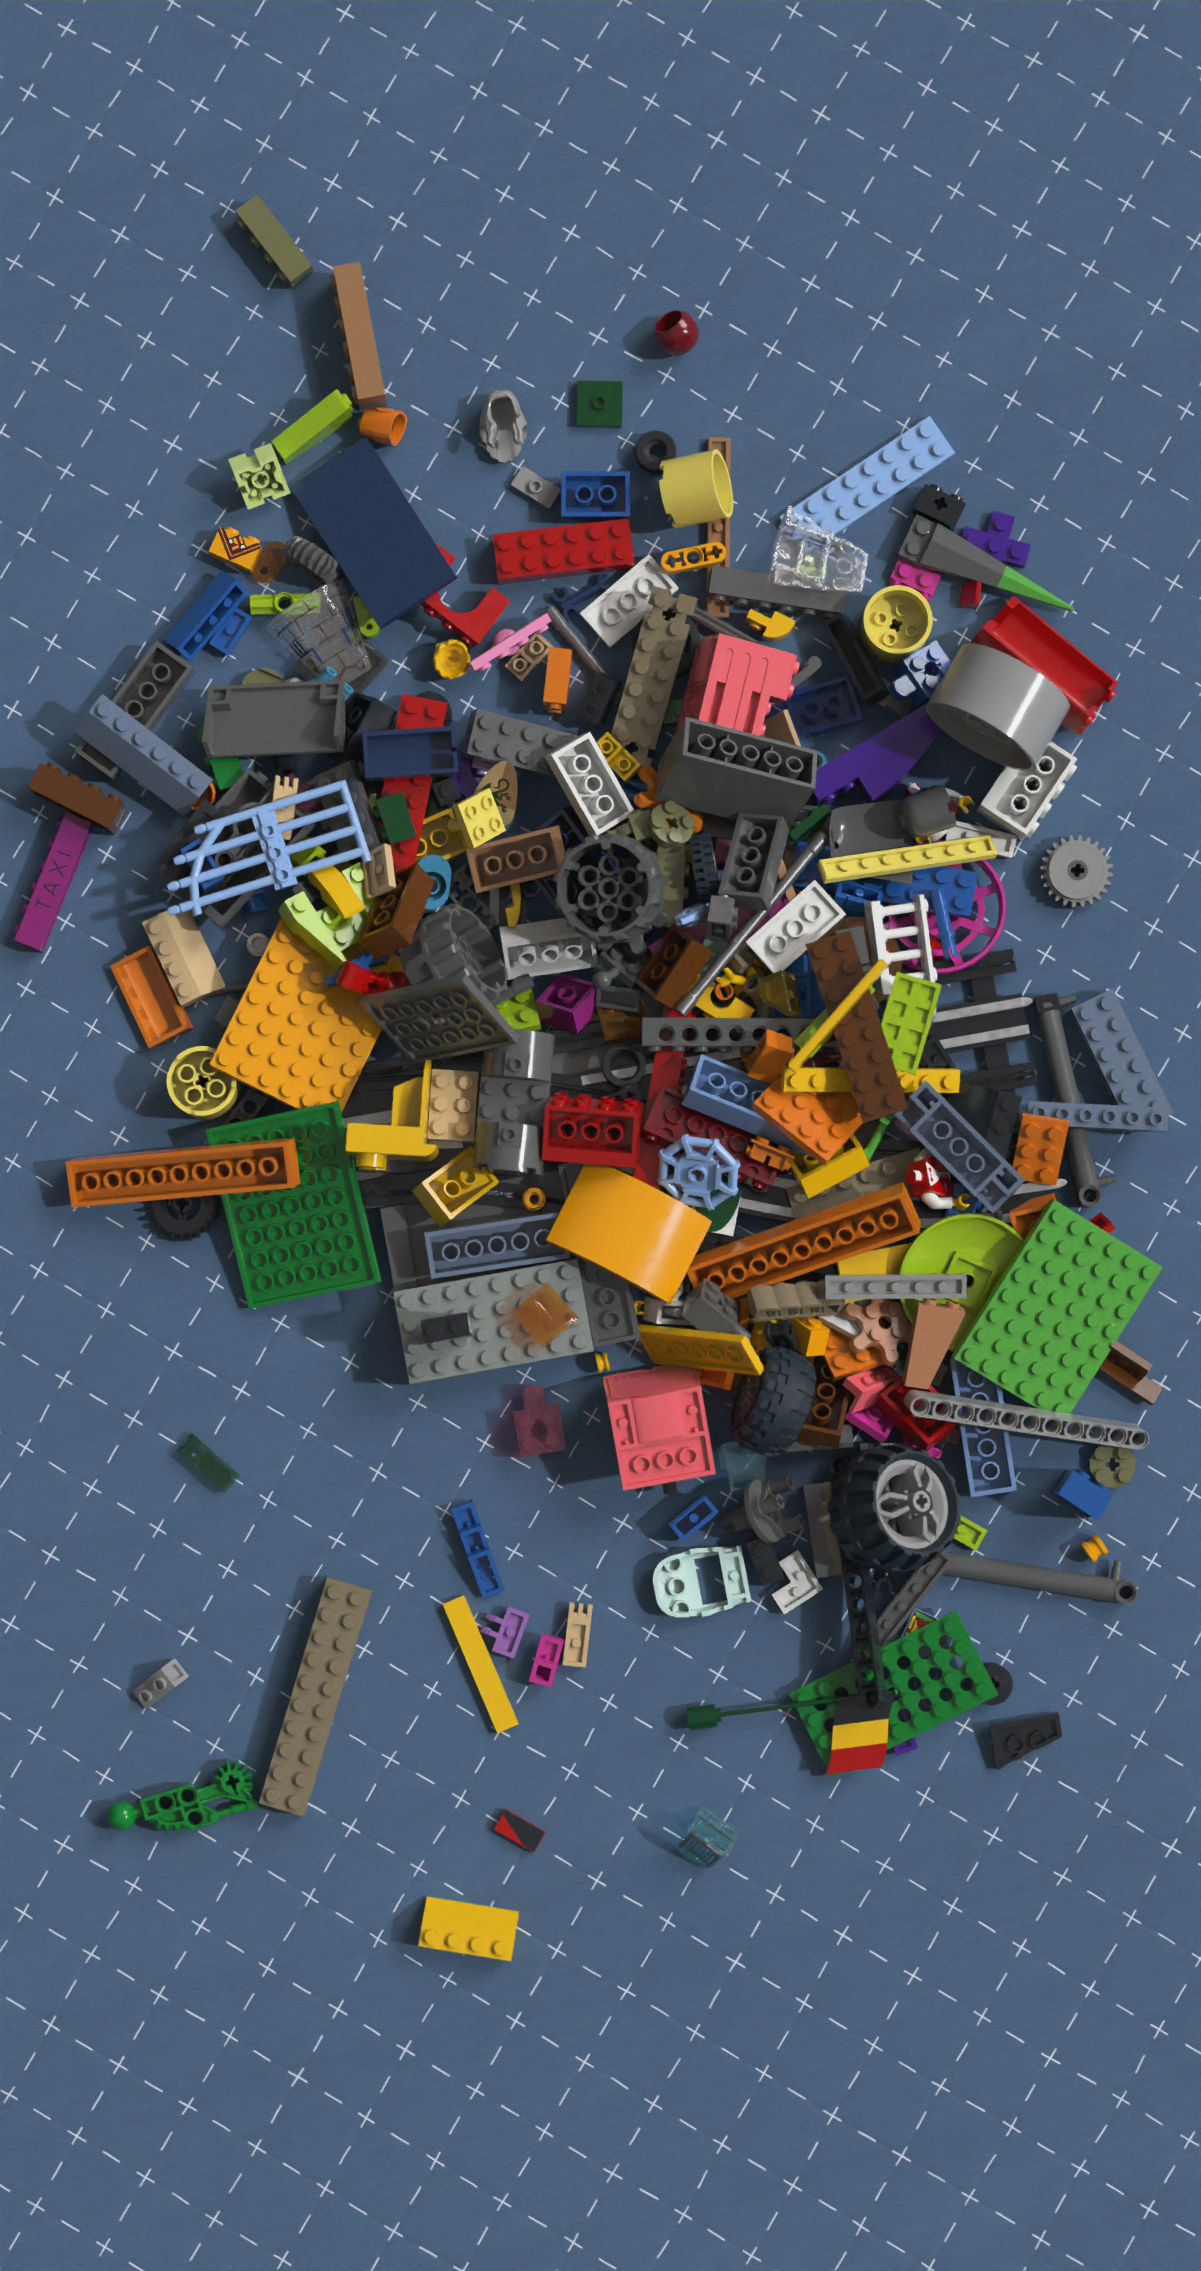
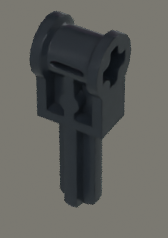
M785 1319L784 1322L780 1323L767 1321L764 1332L766 1340L770 1342L772 1348L779 1346L797 1353L798 1338L791 1320Z

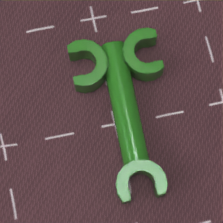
M895 1114L880 1119V1123L864 1150L868 1162L872 1158L875 1149Z

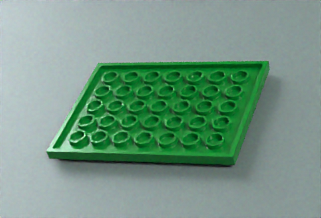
M339 1100L206 1129L209 1145L295 1138L301 1184L287 1189L221 1194L249 1309L371 1285L382 1281L353 1159L346 1152L347 1134Z

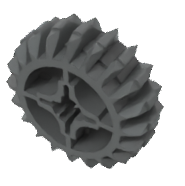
M292 536L285 544V548L282 551L284 557L311 578L322 584L332 585L340 576L342 568L337 560L308 540L299 536Z

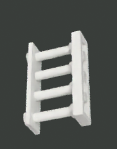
M924 894L912 895L913 903L886 907L880 905V901L864 902L872 967L879 959H883L890 965V962L920 958L922 972L906 975L935 983L937 981V971L933 967L926 915V912H928V902L924 898ZM914 912L916 926L890 930L883 928L882 919H884V916ZM917 935L919 949L893 953L886 951L885 942H887V939ZM889 967L874 982L876 994L885 995L891 993L895 976L889 974Z

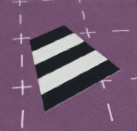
M497 888L481 892V901L494 914L495 925H508L505 908L513 907V903L505 904V900L510 899L511 895L506 892L503 893ZM522 900L517 925L526 924V902ZM480 912L481 922L483 924H490L489 920L491 917H484Z

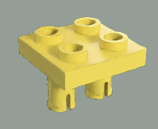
M490 788L483 789L452 806L456 818L448 822V829L452 833L462 831L468 849L475 848L506 831Z

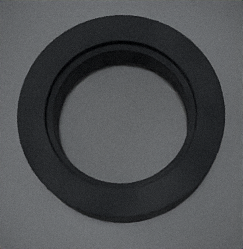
M674 609L663 612V616H666L664 620L669 621L670 618H675L676 613L672 612ZM688 616L685 624L690 625L687 637L689 648L687 654L680 662L676 678L690 671L697 643L701 641L697 626ZM644 617L638 622L633 632V655Z

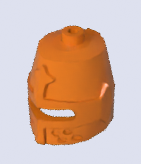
M391 408L367 409L364 411L362 418L358 419V427L362 437L366 436L369 440L378 444L395 446L402 439L408 419L404 412Z

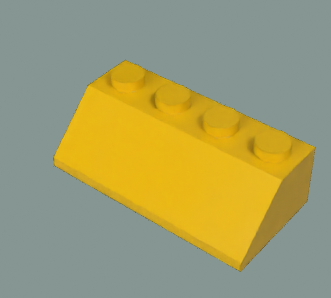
M427 1896L418 1946L511 1961L519 1911Z

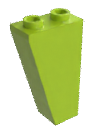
M336 389L271 441L273 448L285 465L353 419L351 412L353 411L352 402L345 393L341 395L338 389Z

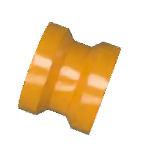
M1097 1534L1092 1535L1091 1540L1088 1542L1084 1541L1080 1544L1093 1563L1098 1560L1099 1556L1109 1553Z

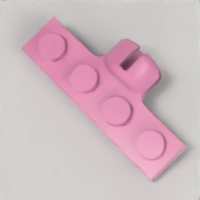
M545 613L517 631L511 629L500 630L494 635L493 647L467 664L472 671L478 669L481 672L491 666L489 661L495 657L500 660L505 656L515 654L520 646L529 641V635L534 632L537 635L549 628L547 624L552 620Z

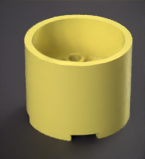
M717 449L663 460L660 463V469L663 470L662 480H659L661 497L666 514H670L673 517L672 526L678 529L732 516L733 493L730 476L724 458Z
M889 586L878 591L869 600L860 625L861 641L867 652L872 657L883 662L899 664L906 657L922 649L926 644L933 624L930 605L923 595L907 586ZM892 623H894L895 626L900 625L898 632H896L895 629H890Z
M196 1046L181 1052L171 1064L167 1074V1089L173 1102L189 1116L201 1120H212L227 1114L237 1103L241 1092L240 1081L208 1066L216 1049L207 1046ZM200 1077H204L206 1080L209 1079V1082H206L205 1088L197 1085L200 1082Z

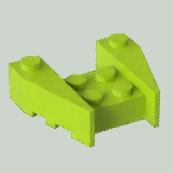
M361 861L341 871V874L357 894L365 910L346 919L330 906L316 912L304 891L285 900L278 909L289 930L307 942L306 945L311 949L314 948L325 958L324 960L336 971L343 966L346 960L343 954L361 945L358 939L374 900L366 897Z

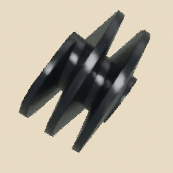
M993 1662L983 1663L990 1678L997 1682L995 1688L999 1694L983 1703L998 1705L1010 1696L1013 1689L1012 1677L1009 1671L999 1664ZM970 1679V1688L972 1689L974 1682Z

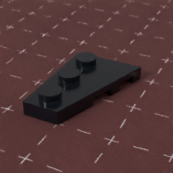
M1058 1712L989 1723L996 1770L1062 1737Z

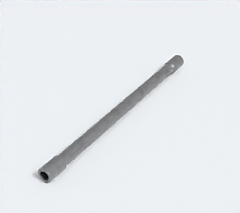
M818 831L806 846L804 852L774 888L769 911L755 910L694 987L677 1004L674 1009L681 1016H687L713 980L810 861L826 845L829 838L824 833Z

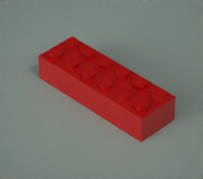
M629 518L492 534L498 585L630 570L634 567Z

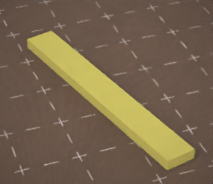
M985 835L822 859L818 861L817 865L823 882L826 884L994 859L997 856V852L991 836Z

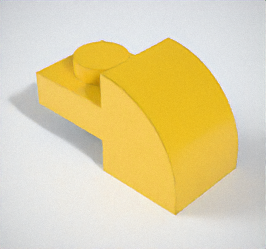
M750 609L746 617V622L749 623L748 626L759 632L761 629L765 631L762 640L768 642H777L786 638L793 630L796 622L777 611L774 612L770 619Z

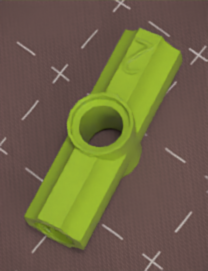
M282 592L279 594L250 595L251 616L281 615L288 617L291 615H301L308 611L307 606L313 609L306 614H320L319 593L289 594ZM289 600L291 606L288 609H281L279 607L280 602Z

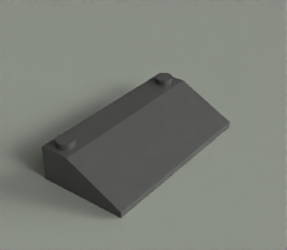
M344 680L209 686L202 736V744L208 758L335 753L344 751Z

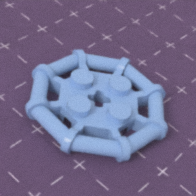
M683 1134L682 1138L666 1149H661L658 1153L660 1163L657 1182L679 1202L688 1206L707 1208L710 1211L714 1210L715 1206L730 1196L737 1194V1178L740 1163L719 1143V1139L715 1138L713 1140ZM692 1146L709 1148L708 1152L695 1151L692 1149ZM682 1148L685 1149V1152L682 1154L681 1157L677 1158L673 1156ZM714 1151L720 1156V1158L725 1162V1164H720L718 1158L715 1155H712ZM669 1164L674 1166L673 1175L668 1174ZM699 1170L703 1174L700 1177H696V1173L692 1171ZM729 1172L728 1183L721 1181L722 1173ZM673 1183L680 1184L683 1187V1193ZM712 1190H721L714 1197L710 1196ZM688 1195L701 1196L703 1198L690 1197Z

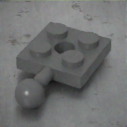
M627 942L616 943L609 950L600 953L597 960L608 971H598L593 977V983L599 989H606L610 986L611 979L617 977L632 989L638 985L635 981L651 956L646 953L636 956L631 953Z

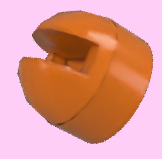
M718 984L715 988L716 998L720 1001H728L734 993L732 985L729 984L723 987L727 996L724 998L720 990L722 986Z

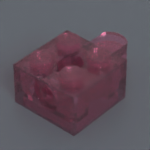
M537 1385L527 1386L522 1393L525 1410L513 1412L520 1458L567 1450L559 1404L547 1406L544 1390Z

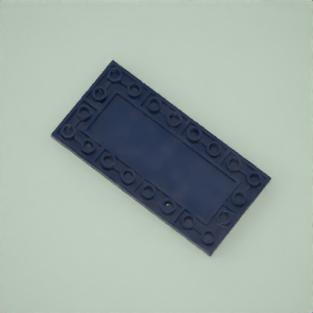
M366 436L291 486L292 491L381 630L457 579L452 568Z

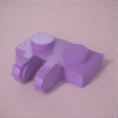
M509 1606L504 1619L486 1613L484 1618L491 1622L500 1623V1630L496 1632L491 1628L481 1626L479 1631L496 1638L492 1651L514 1658L530 1614Z

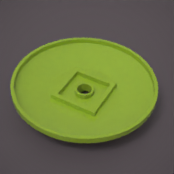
M965 1213L952 1215L936 1221L914 1239L901 1264L899 1274L966 1273V1275L973 1276L972 1285L967 1287V1298H933L937 1300V1303L946 1304V1301L958 1302L965 1310V1315L948 1348L949 1350L955 1351L1024 1242V1239L1012 1227L991 1216ZM900 1299L903 1309L912 1323L916 1300L923 1301V1299Z

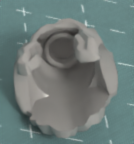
M504 389L494 390L488 394L483 403L479 436L482 442L486 443L487 452H490L492 458L497 459L500 463L513 461L521 451V445L524 444V440L527 437V422L520 410L517 398L511 391Z

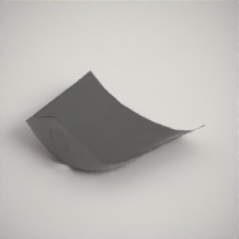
M904 799L850 805L832 810L829 825L831 858L913 846V836L907 831L906 827L901 828L898 821V815L901 814V803ZM835 842L838 843V849H835ZM913 871L873 876L871 878L911 884Z

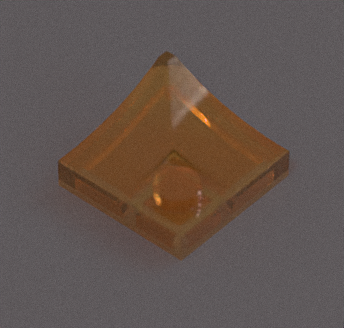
M642 997L640 999V1013L596 1007L605 1041L620 1038L642 1039V1018H647Z
M548 1282L512 1313L543 1349L579 1319Z

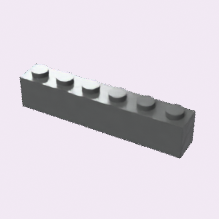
M712 565L706 597H711V600L715 602L731 600L734 601V604L740 606H747L750 603L756 604V607L760 609L776 607L779 608V611L785 613H792L795 610L801 611V614L805 616L821 614L824 615V618L830 619L839 612L844 614L848 586L830 584L832 586L828 587L816 584V589H813L812 583L816 581L798 579L799 585H797V579Z

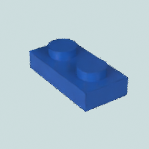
M236 607L218 628L209 645L229 657L253 620V617Z

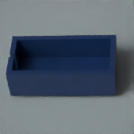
M455 726L362 732L365 782L458 776Z

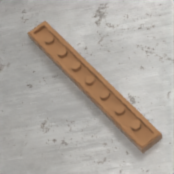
M708 437L707 451L717 449L721 453L730 476L731 438ZM730 518L707 522V543L719 542L726 549L724 561L714 566L730 568ZM713 549L712 553L707 554V556L714 555L715 559H717L721 552ZM712 566L707 567V572H706V595H707V588H708V581H709L710 569H711ZM706 597L707 613L718 619H729V600L715 602L711 600V597Z

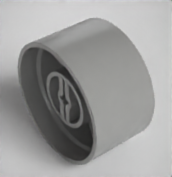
M966 643L960 647L926 705V711L930 718L956 741L993 762L1020 771H1032L1035 769L1070 709L1069 701L1065 695L1043 675L1001 651L974 643Z

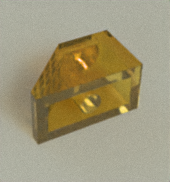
M780 970L758 979L760 986L759 994L764 1003L786 1016L803 1018L794 974Z

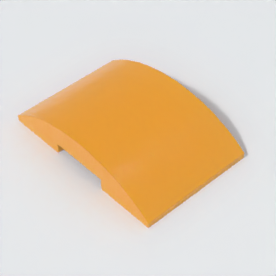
M584 1164L546 1241L628 1281L629 1284L671 1304L712 1221L669 1195L617 1169L605 1165Z

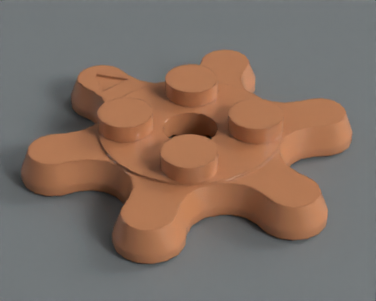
M869 1299V1303L866 1306H858L854 1303L844 1305L842 1309L843 1316L848 1320L856 1322L859 1327L858 1335L850 1340V1349L854 1353H862L868 1347H876L880 1350L882 1361L885 1365H896L899 1360L897 1346L902 1342L909 1343L912 1328L907 1321V1315L901 1300L892 1302L888 1299ZM881 1317L885 1318L890 1322L889 1328H881L878 1320Z

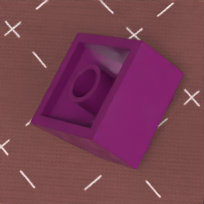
M560 973L535 1001L540 1022L578 1034L591 1019L596 1001V986L592 982Z

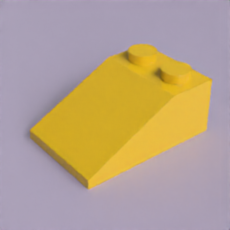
M472 1146L468 1147L412 1190L440 1228L499 1183L494 1174L486 1170V1167H482V1171L472 1169L474 1156Z

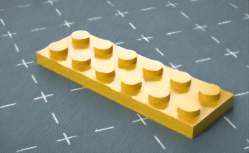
M638 1325L641 1335L639 1340L654 1364L758 1376L765 1370L746 1335Z

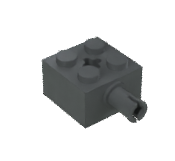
M704 1278L686 1296L682 1316L698 1330L746 1335L748 1339L752 1336L751 1332L737 1322L739 1311L737 1302L730 1296L726 1297L714 1282H709Z

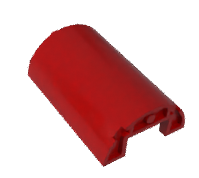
M1015 596L1003 606L993 620L990 619L982 626L970 642L1001 651L1028 665L1052 682L1069 701L1070 709L1061 725L1073 735L1076 733L1081 735L1096 718L1094 712L1104 701L1109 703L1117 693L1114 689L1119 683Z

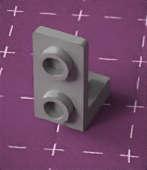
M174 1658L133 1691V1694L143 1707L148 1709L189 1676Z

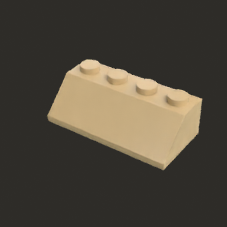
M191 910L183 913L179 912L176 915H169L168 911H165L142 922L181 1006L187 1007L226 988L225 982Z

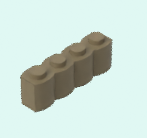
M825 1279L819 1280L816 1283L799 1281L794 1285L783 1282L777 1283L774 1286L758 1284L749 1289L746 1297L753 1321L766 1322L774 1319L785 1320L796 1317L811 1318L818 1315L833 1316L840 1314L845 1304L843 1299H825Z

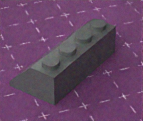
M739 812L718 895H728L735 899V904L746 909L769 911L789 833V828L783 816Z

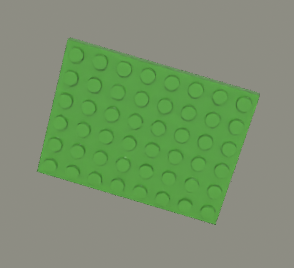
M1051 1198L955 1349L952 1357L1037 1409L1070 1414L1110 1352L1109 1346L1112 1342L1117 1341L1163 1267Z

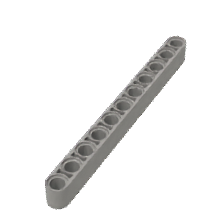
M919 1390L908 1392L904 1398L905 1406L915 1416L1135 1450H1141L1149 1443L1148 1433L1134 1423ZM921 1399V1404L913 1408L914 1402ZM939 1403H943V1407L935 1411L936 1406ZM965 1406L964 1412L957 1414L958 1409ZM987 1409V1414L979 1418L980 1413ZM1005 1413H1009V1417L1001 1421L1002 1416ZM1031 1416L1030 1421L1027 1424H1023L1024 1419ZM1053 1419L1052 1424L1049 1427H1045L1046 1422ZM1074 1423V1427L1067 1431L1068 1425ZM1096 1426L1095 1431L1089 1434L1090 1428ZM1118 1429L1117 1434L1114 1437H1110L1112 1431ZM1139 1433L1138 1438L1132 1440L1133 1435Z

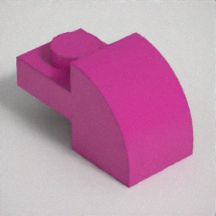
M542 1633L529 1682L552 1687L564 1639Z

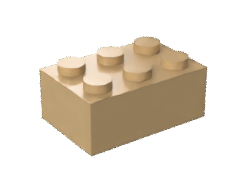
M432 1069L428 1141L475 1143L479 1072Z

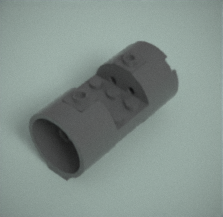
M514 1029L520 1036L517 1044L483 1050L472 1169L482 1171V1167H486V1170L490 1173L527 1176L529 1171H533V1176H542L545 1104L550 1097L555 1036L543 1032Z

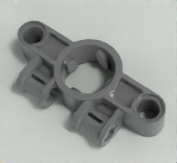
M274 783L271 784L257 802L244 804L238 807L233 814L244 811L247 808L270 803ZM237 823L229 825L231 834L226 840L244 835L239 833ZM258 841L213 854L212 858L216 865L221 867L218 863V857L221 854L227 855L229 859L228 864L262 854L263 851ZM261 864L249 867V869L257 873L259 871L258 867Z

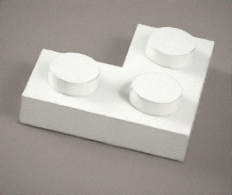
M799 1550L779 1561L780 1566L791 1582L771 1595L783 1614H786L822 1591L823 1588Z

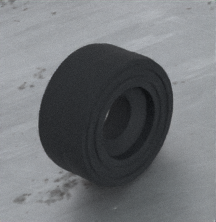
M655 430L645 433L636 444V461L648 473H663V470L660 469V463L663 460L676 458L674 440L662 431ZM657 446L661 448L663 453L659 458L650 456L649 450L652 447Z

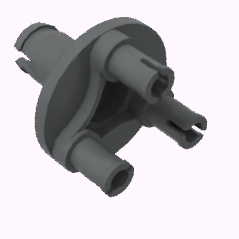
M786 1476L776 1481L769 1480L763 1482L756 1479L748 1482L744 1489V1505L720 1516L721 1526L729 1524V1529L725 1530V1534L733 1535L734 1533L753 1529L761 1540L771 1544L787 1537L788 1533L804 1529L805 1520L801 1514L783 1520L780 1509L784 1508V1502L779 1504L780 1501H783L780 1494L794 1490L793 1479L790 1476Z

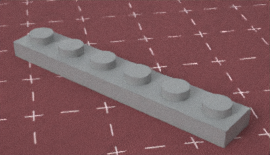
M966 1273L825 1275V1299L967 1298Z

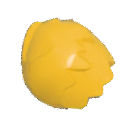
M449 639L435 645L433 664L436 672L441 677L455 679L468 671L469 665L467 663L470 662V655L464 643Z

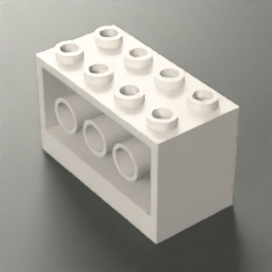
M1050 742L1034 770L1020 771L1005 767L976 812L1008 833L1016 835L1020 841H1023L1025 837L1030 839L1039 826V823L1036 822L1037 819L1040 818L1042 820L1051 808L1050 799L1055 801L1065 787L1061 784L1062 781L1068 782L1077 769V766L1074 765L1077 758L1053 742ZM1040 767H1045L1046 771H1041ZM1027 785L1033 786L1034 790L1030 791L1027 788ZM1014 804H1019L1021 809H1016Z

